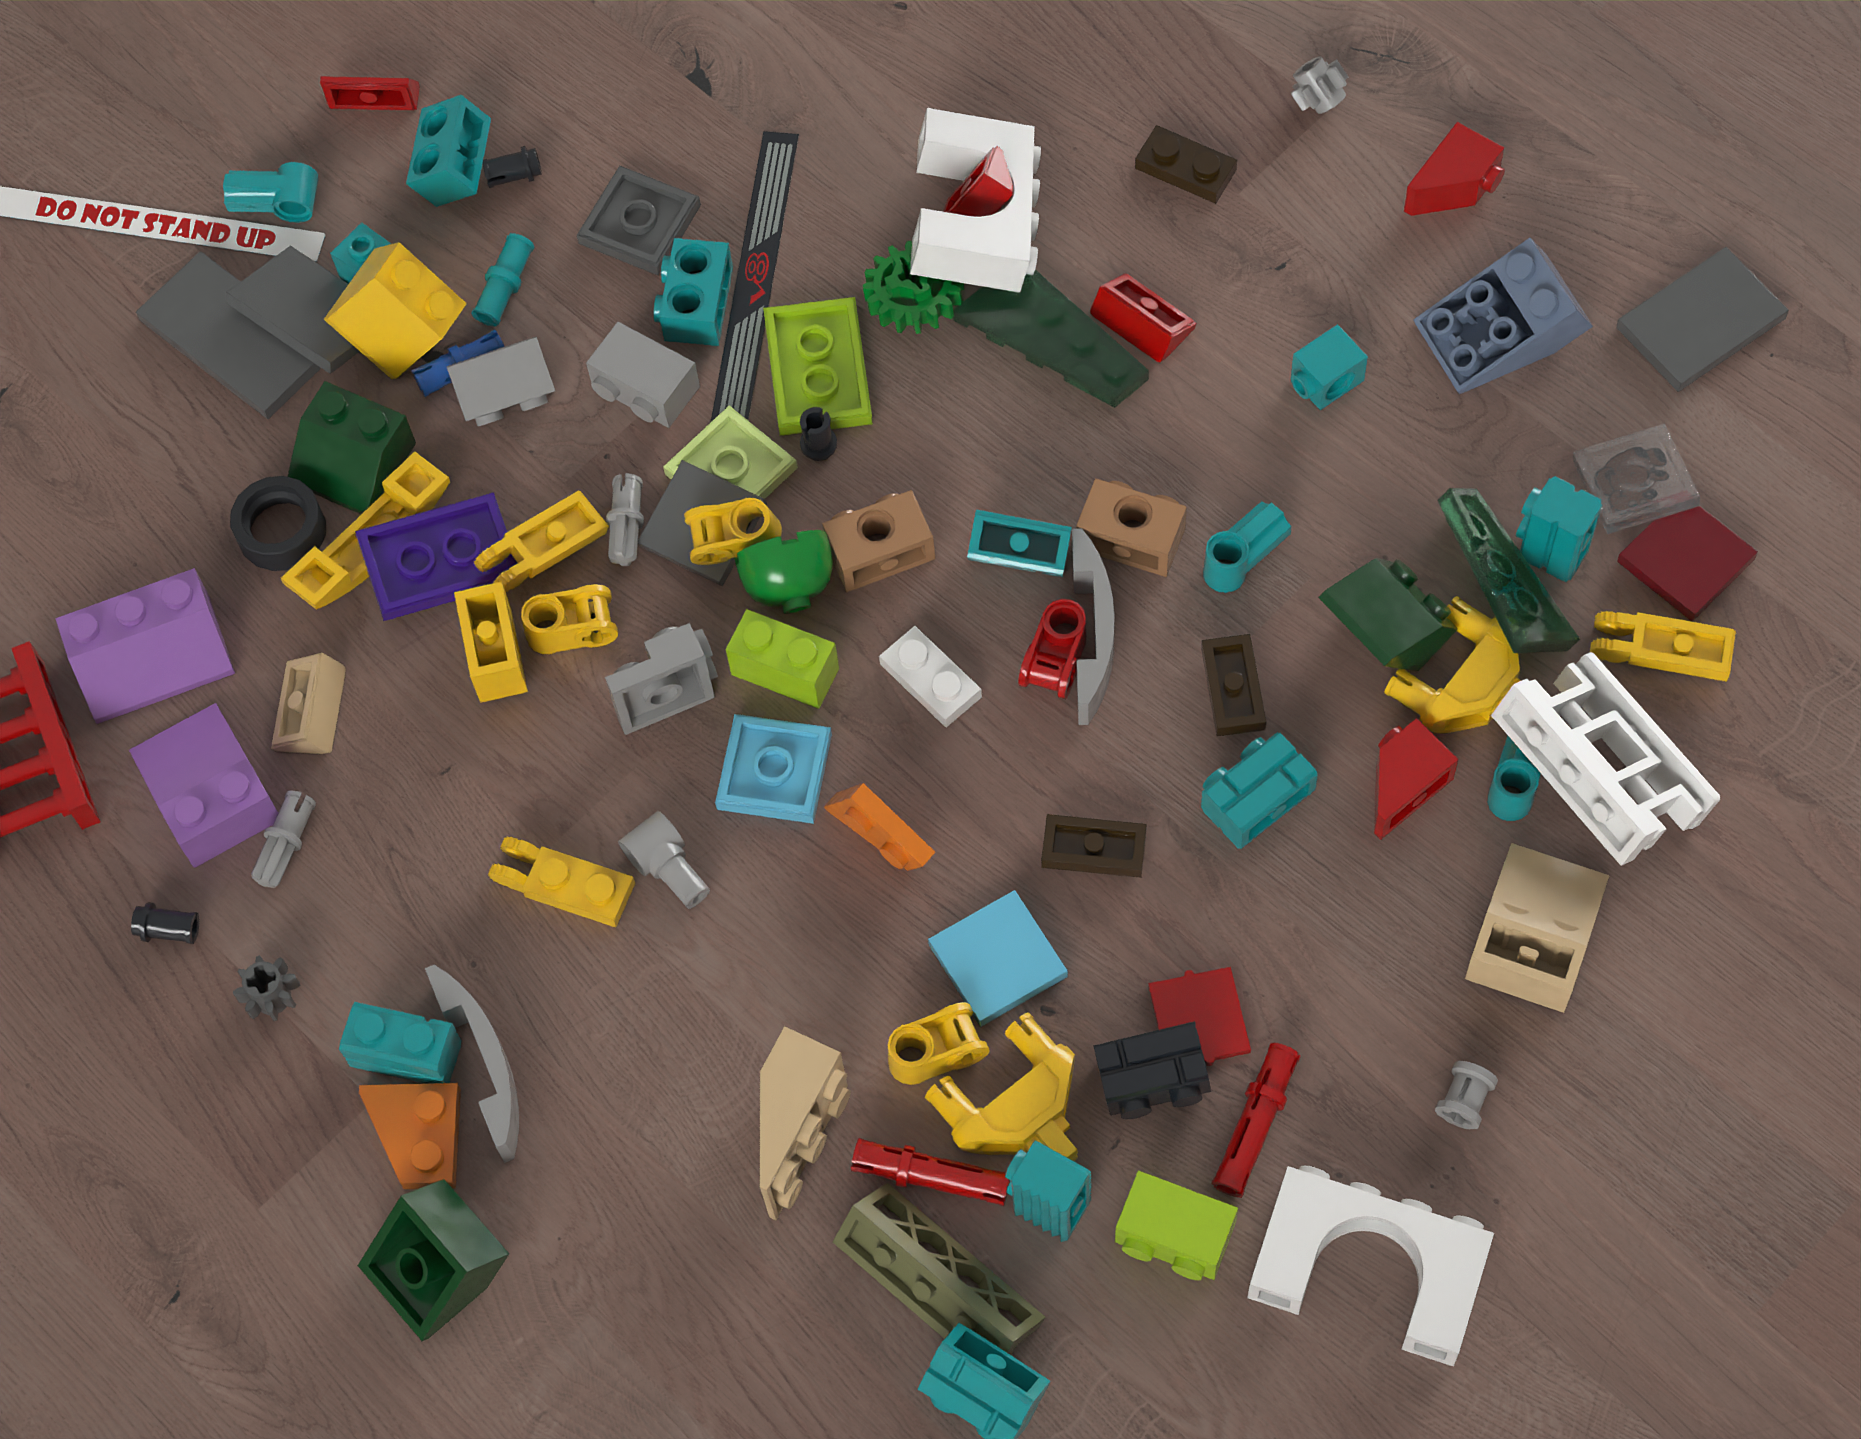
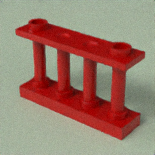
M30 641L15 646L11 649L17 666L10 669L11 674L0 678V699L19 692L21 695H28L31 706L24 709L25 714L0 723V744L33 732L35 735L42 734L45 747L38 749V755L0 769V791L46 772L49 776L56 774L60 787L53 790L52 796L0 816V838L60 813L64 817L72 815L82 830L98 824L101 821L45 664Z

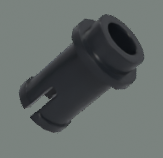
M522 146L521 152L488 160L483 159V169L489 188L525 178L532 182L534 181V176L542 175L536 148L527 150L526 146Z
M820 407L809 408L800 417V426L803 433L800 437L801 451L807 458L815 461L828 459L837 449V438L830 427L831 419L829 413L826 411L823 414V409Z
M148 902L145 906H136L131 921V932L133 936H140L143 942H149L151 938L194 944L199 931L198 912L188 913L156 908L154 903Z

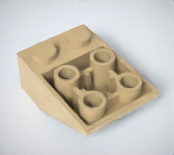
M1511 843L1465 979L1564 1013L1579 973L1609 875Z
M785 1026L760 1071V1189L768 1215L774 1220H777L783 1207L790 1209L796 1202L803 1185V1181L799 1177L808 1161L814 1164L819 1158L827 1139V1135L823 1134L832 1116L835 1118L840 1117L851 1093L847 1089V1073L844 1071L841 1052Z

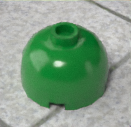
M807 530L796 532L798 539L782 541L781 536L739 551L734 560L739 578L748 595L755 602L766 607L782 606L784 614H792L810 608L812 606L810 598L824 591L831 578L833 563L826 531Z

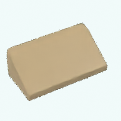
M324 653L287 661L273 734L272 750L276 752L310 754L331 753L346 672L343 664Z

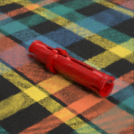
M1275 1042L1270 1043L1255 1082L1248 1084L1245 1092L1248 1099L1230 1139L1218 1171L1211 1182L1214 1188L1220 1192L1237 1198H1242L1248 1179L1262 1150L1277 1111H1282L1285 1107L1287 1097L1284 1094L1295 1067L1301 1058V1055H1298V1052L1291 1047Z
M862 1138L857 1140L851 1165V1171L872 1174L895 1180L896 1186L906 1188L908 1184L959 1196L984 1200L999 1206L1005 1205L1007 1188L1010 1180L1005 1178L1006 1172L915 1152L916 1147L904 1145L902 1149L878 1144Z

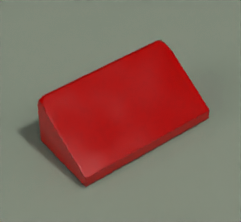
M320 77L321 87L331 109L417 110L420 85L416 80L380 77Z
M993 147L947 199L943 212L972 217L989 216L997 213L1009 200L1014 191L1013 183L1003 150L1000 147Z
M1127 273L1100 286L1090 309V314L1156 362L1166 359L1197 325L1193 319Z

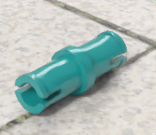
M516 233L507 235L506 242L495 266H490L485 274L487 283L476 307L473 308L471 313L479 322L493 327L499 325L500 318L511 295L517 293L522 284L519 277L531 252L535 248L528 238Z

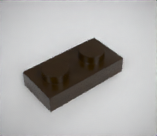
M1156 125L1135 158V169L1216 204L1237 170V159Z
M1244 634L1202 640L1201 651L1216 736L1266 730V717L1251 635Z
M1047 814L1041 867L1142 878L1147 824Z

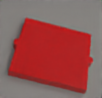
M1231 967L1197 974L1187 970L1182 977L1148 983L1158 1030L1195 1021L1206 1066H1212L1215 1060L1251 1053Z

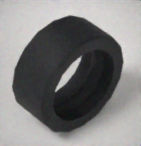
M286 476L266 477L250 484L237 496L230 512V528L243 555L249 561L260 568L270 571L290 570L314 546L320 549L326 536V519L313 491L297 479ZM288 503L300 506L306 515L305 522L292 538L280 543L271 544L262 543L254 539L251 527L255 518L265 509L277 504Z

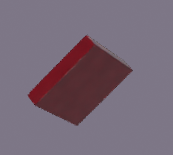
M1682 492L1619 554L1617 562L1693 622L1755 560L1758 551Z

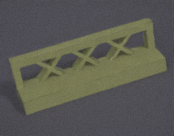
M889 1183L884 1184L852 1206L833 1240L837 1247L944 1339L960 1322L1006 1353L1012 1355L1016 1346L1036 1331L1045 1319L1042 1313ZM884 1204L900 1218V1221L889 1219L877 1208ZM918 1241L930 1243L939 1251V1254L926 1251L919 1245ZM958 1275L970 1277L979 1285V1288L967 1286L958 1278ZM998 1309L1010 1311L1022 1323L1015 1327L999 1313Z

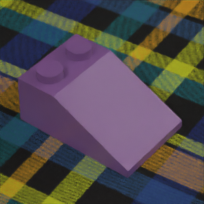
M216 703L129 750L169 828L194 868L274 824L278 811Z

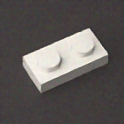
M916 626L911 628L879 656L880 665L946 728L982 698L981 688Z

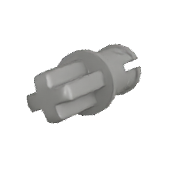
M625 473V486H622L623 477L621 474L615 476L612 480V508L606 515V523L610 527L608 551L610 562L620 564L621 566H630L631 562L637 558L638 532L644 524V516L640 512L643 480L637 475Z
M287 791L273 826L265 829L264 837L266 841L251 872L252 879L258 882L259 885L276 888L281 882L294 851L301 849L302 841L300 837L312 811L316 807V802L308 795L305 796L298 812H295L294 809L301 796V792Z

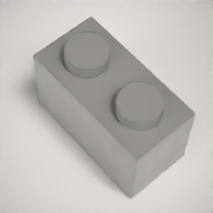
M620 322L615 324L586 362L592 383L591 386L600 397L610 402L616 399L629 406L633 413L642 420L650 423L655 420L667 428H670L700 387L695 362Z
M532 337L446 366L465 421L475 418L477 426L504 418L501 409L520 404L522 411L548 403L546 394L555 391L537 337Z

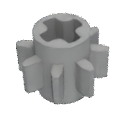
M1321 56L1313 58L1293 74L1297 83L1292 86L1294 90L1291 92V95L1302 111L1311 106L1318 114H1322L1334 108L1346 97L1342 87L1347 85L1345 80L1349 77L1337 59L1328 64Z

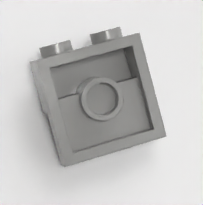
M690 623L681 627L662 629L652 639L644 642L648 660L641 663L630 662L624 664L614 674L605 677L618 721L625 735L715 698L711 680L717 678L718 675L711 659L713 654L702 629L693 631Z

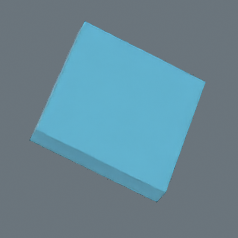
M734 714L715 801L717 810L814 824L832 737L831 727Z
M1015 890L928 939L929 947L964 1002L970 1004L973 1016L980 1027L1068 977L1067 969Z

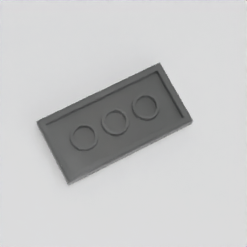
M200 251L136 311V314L143 324L262 416L269 419L321 367L228 305L226 292L241 281Z

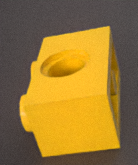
M498 582L454 592L470 678L480 703L528 692L512 609L503 583Z

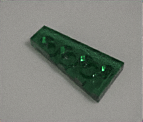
M1036 269L1033 275H1025L1020 292L982 286L967 298L962 305L957 306L953 310V321L966 328L971 325L986 333V339L1003 347L1006 344L1025 354L1026 360L1040 368H1043L1045 365L1064 375V381L1114 408L1149 380V370Z
M1449 488L1437 501L1513 653L1567 652L1581 639L1482 495L1474 488Z

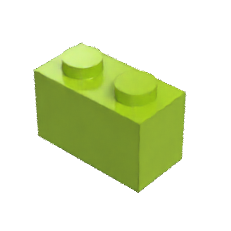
M746 609L725 649L731 675L817 709L823 703L839 671L836 644L834 642Z
M1138 1170L1115 1228V1243L1123 1245L1122 1251L1133 1258L1151 1261L1152 1257L1173 1264L1172 1270L1188 1279L1201 1280L1202 1276L1215 1280L1236 1224L1238 1208Z

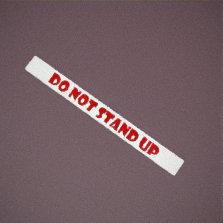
M0 186V216L273 256H277L291 245L315 262L318 260L325 238V233Z

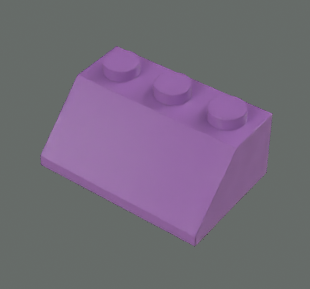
M195 568L55 618L68 660L97 724L235 674L209 594Z

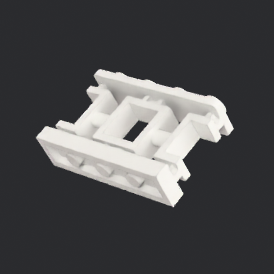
M1592 652L1583 655L1577 664L1573 662L1564 668L1553 683L1561 692L1560 694L1550 697L1535 679L1532 681L1524 679L1513 684L1491 714L1493 719L1621 866L1634 860L1643 848L1645 850L1651 848L1665 832L1666 828L1656 817L1667 812L1675 823L1685 831L1699 826L1720 801V795ZM1602 738L1624 763L1626 768L1616 772L1592 745V742Z

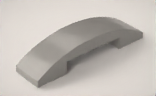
M1082 528L1072 529L1074 594L1093 593L1096 659L1077 660L1078 725H1089L1104 698L1112 671L1114 656V604L1110 581L1101 557Z
M436 965L429 966L425 970L447 1022L453 1023L455 1028L469 1022L497 1094L478 1103L495 1146L504 1163L515 1158L519 1134L517 1090L507 1056L491 1023L471 994L447 972Z

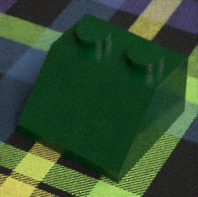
M324 381L300 419L287 477L300 480L315 495L362 514L384 493L382 482L407 459L416 445L406 415Z
M1375 558L1327 588L1318 597L1385 667L1419 671L1458 630L1447 618L1451 614L1450 609L1435 595L1429 593L1425 596L1414 584L1418 580L1415 573L1397 559L1391 562Z
M443 1179L400 1196L357 1266L419 1339L424 1341L434 1335L488 1288L509 1256V1252Z

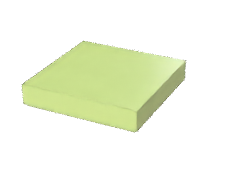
M728 406L663 466L665 475L672 479L681 461L684 460L764 499L798 468L796 459L731 406Z

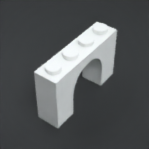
M927 108L918 139L916 173L964 181L993 147L998 146L1003 150L1014 191L1009 200L1001 207L1002 210L989 216L972 217L921 208L912 239L910 274L1014 292L1021 291L1025 275L1034 274L1038 256V248L1031 246V241L1035 240L1039 222V214L1032 212V207L1036 206L1040 189V180L1033 179V174L1037 173L1041 156V147L1034 146L1035 126Z
M1288 1166L1252 1275L1248 1298L1299 1315L1313 1267L1321 1251L1337 1237L1350 1232L1370 1231L1391 1238L1404 1248L1412 1259L1418 1276V1295L1402 1350L1454 1366L1461 1348L1494 1233L1484 1230L1482 1223L1470 1217L1456 1215L1450 1219L1432 1213L1430 1206L1417 1200L1402 1199L1400 1203L1380 1196L1381 1192L1368 1184L1352 1182L1348 1186L1330 1180V1175L1321 1169L1312 1166H1300L1299 1169Z

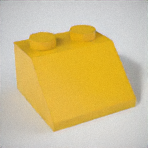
M398 242L375 248L324 320L388 377L396 379L442 340L467 303Z

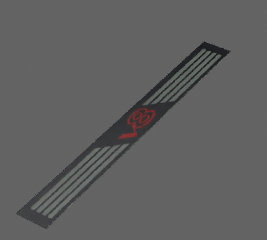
M763 131L711 422L728 406H731L745 419L749 420L765 329L763 308L769 307L799 134Z

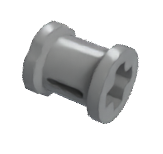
M1457 1061L1454 1063L1451 1071L1454 1079L1445 1100L1438 1101L1435 1112L1450 1124L1460 1128L1478 1129L1482 1120L1479 1115L1480 1109L1488 1091L1495 1090L1498 1079L1492 1072L1482 1066L1467 1061Z

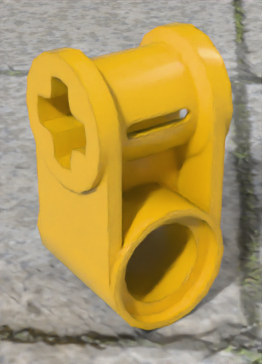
M744 498L719 505L699 506L686 511L684 514L685 523L691 526L694 547L690 552V560L697 565H712L725 562L737 557L739 551L751 545L781 536L782 527L778 518L763 501L756 498ZM757 517H764V523L757 532L746 534V528L750 521Z
M593 584L574 590L539 594L531 597L521 609V619L528 645L540 654H553L583 647H600L613 642L618 637V629L616 624L611 622L608 606L612 600L610 589L604 585ZM592 613H595L596 617L594 619L591 618ZM545 620L555 622L548 628L535 627L538 623Z
M962 1002L949 1005L930 1016L896 1028L888 1041V1065L893 1077L903 1084L914 1085L952 1070L969 1067L984 1059L989 1054L990 1049L986 1041H980L970 1018L973 1015L970 1004ZM908 1047L918 1048L924 1053L921 1059L913 1062L904 1061L898 1054L901 1050Z

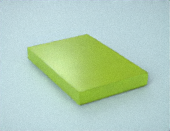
M855 297L763 308L779 436L802 433L800 417L804 411L812 407L822 408L823 414L826 411L829 413L831 429L872 425V412Z

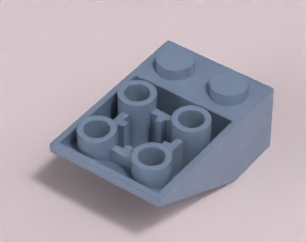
M1531 238L1525 240L1413 319L1459 394L1550 356L1593 327L1547 254Z

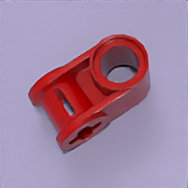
M1059 599L1053 601L1045 608L1034 639L1025 653L1018 678L1019 686L1027 687L1029 684H1033L1057 692L1058 698L1067 699L1076 677L1077 660L1081 658L1087 639L1086 616L1083 608L1078 603L1069 599ZM1063 623L1071 624L1076 628L1068 634H1059L1053 630L1054 627Z

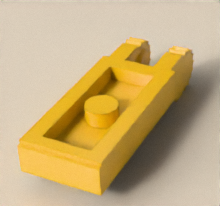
M578 490L505 533L502 540L482 551L475 558L474 564L480 572H486L502 563L511 554L517 561V564L509 568V570L502 572L493 581L494 583L502 582L505 592H508L519 586L528 576L530 579L602 537L607 533L609 525L584 494Z
M1601 611V613L1595 615L1594 628H1597V630L1616 636L1632 634L1631 642L1616 639L1610 640L1609 638L1593 640L1590 652L1594 653L1602 661L1607 660L1612 663L1628 661L1630 665L1726 682L1730 676L1736 634L1734 629L1637 612V615L1620 612L1614 613L1613 611Z
M508 836L504 838L500 846L502 852H505L514 859H520L523 862L532 864V869L529 875L526 876L508 866L492 864L488 873L490 879L498 884L524 893L526 898L612 927H617L635 886L633 876L543 846L539 849L524 840Z

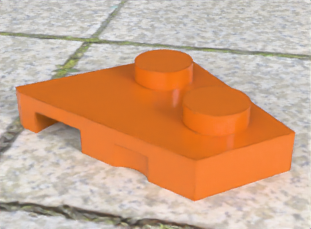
M864 783L837 792L824 806L830 814L878 848L881 855L898 869L905 868L909 871L923 867L935 853L921 837Z
M458 1083L359 1085V1094L404 1189H419L445 1179L452 1189L456 1188L461 1089Z

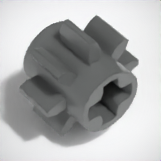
M259 955L256 956V963L249 966L246 970L238 969L237 972L242 978L243 987L235 989L233 994L239 1003L247 1002L245 1010L250 1018L255 1019L262 1012L270 1015L273 1021H277L278 1013L282 1012L287 1006L295 1008L296 1003L291 997V990L298 988L300 982L295 974H286L288 966L283 958L280 957L274 964L264 962ZM268 984V990H269V991L265 993V991H266L265 985Z

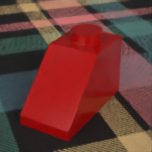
M1457 122L1408 184L1404 212L1414 216L1475 206L1486 191L1493 193L1500 184L1505 173V169L1501 167L1505 147Z
M1417 718L1404 729L1400 726L1394 727L1382 738L1378 745L1380 750L1376 766L1374 834L1380 840L1454 780L1459 759Z

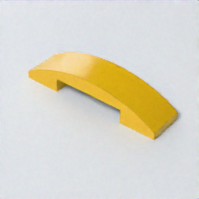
M413 452L382 482L384 493L323 551L314 546L281 577L282 583L316 610L347 594L369 577L355 531L432 510L450 483L449 477L418 453Z

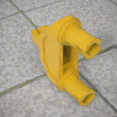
M1459 596L1452 599L1451 604L1453 606L1448 604L1447 607L1450 609L1451 614L1447 618L1458 628L1456 632L1476 645L1473 652L1446 687L1435 690L1405 669H1398L1395 674L1397 678L1392 676L1384 691V694L1387 696H1391L1419 714V721L1434 733H1451L1488 725L1493 718L1491 714L1513 684L1521 681L1518 679L1520 665L1513 624L1503 617L1495 616L1491 619L1464 602Z
M1025 1013L1019 1017V1020L1022 1022L1020 1026L1014 1021L1005 1031V1035L1013 1041L1033 1064L1032 1070L986 1107L976 1109L950 1076L939 1080L942 1088L939 1089L934 1084L925 1095V1099L929 1103L931 1102L953 1128L951 1133L953 1141L962 1151L987 1155H1016L1019 1150L1027 1153L1036 1140L1072 1161L1078 1158L1077 1148L1064 1134L1070 1129V1124L1065 1119L1073 1076L1075 1054L1068 1046L1063 1044L1056 1045L1035 1022L1030 1013Z

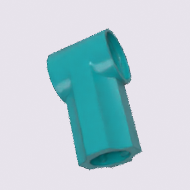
M298 162L282 164L278 168V172L230 170L229 174H225L223 182L224 204L229 212H272L275 216L288 222H306L313 215L319 176L314 168Z
M1261 501L1228 531L1218 532L1211 536L1206 545L1203 577L1207 585L1215 591L1224 593L1233 592L1240 588L1245 582L1246 573L1291 534L1292 526L1286 520L1284 512L1272 502L1267 504ZM1227 559L1233 561L1234 564H1222L1218 560Z
M1508 735L1498 766L1493 774L1487 803L1490 811L1496 817L1506 821H1516L1524 818L1531 810L1541 773ZM1514 786L1520 789L1523 793H1510L1506 791L1504 787Z

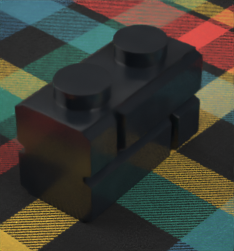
M1195 1021L1093 1045L1110 1116L1121 1114L1122 1119H1136L1151 1113V1106L1171 1102L1173 1107H1186L1200 1102L1203 1099L1202 1094L1211 1092L1209 1076Z

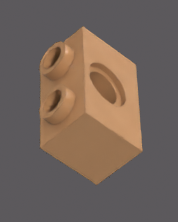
M1095 478L1077 522L1076 529H1083L1100 557L1167 577L1186 530L1187 506L1180 505L1176 500L1165 495L1151 496L1135 491L1129 485L1120 481L1106 482ZM1135 520L1141 522L1142 525L1132 528L1125 526L1123 523Z
M912 490L902 494L892 493L878 499L875 504L856 511H842L833 516L831 520L822 523L823 531H826L831 548L833 564L846 593L935 560L933 535ZM874 534H884L887 536L880 541L867 539Z

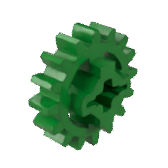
M906 241L905 250L898 251L893 245L889 246V257L884 258L876 255L873 258L875 269L865 270L866 283L862 285L869 314L871 316L879 315L882 327L895 322L897 333H902L907 325H911L916 334H921L922 324L926 323L937 329L939 328L938 318L943 316L952 319L954 317L953 305L959 306L963 303L961 291L965 290L964 283L910 274L912 241Z

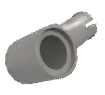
M660 811L655 812L618 841L623 853L643 876L646 877L651 873L654 878H661L688 909L698 905L709 894L710 888L684 859L686 853L682 848L685 846L681 835Z

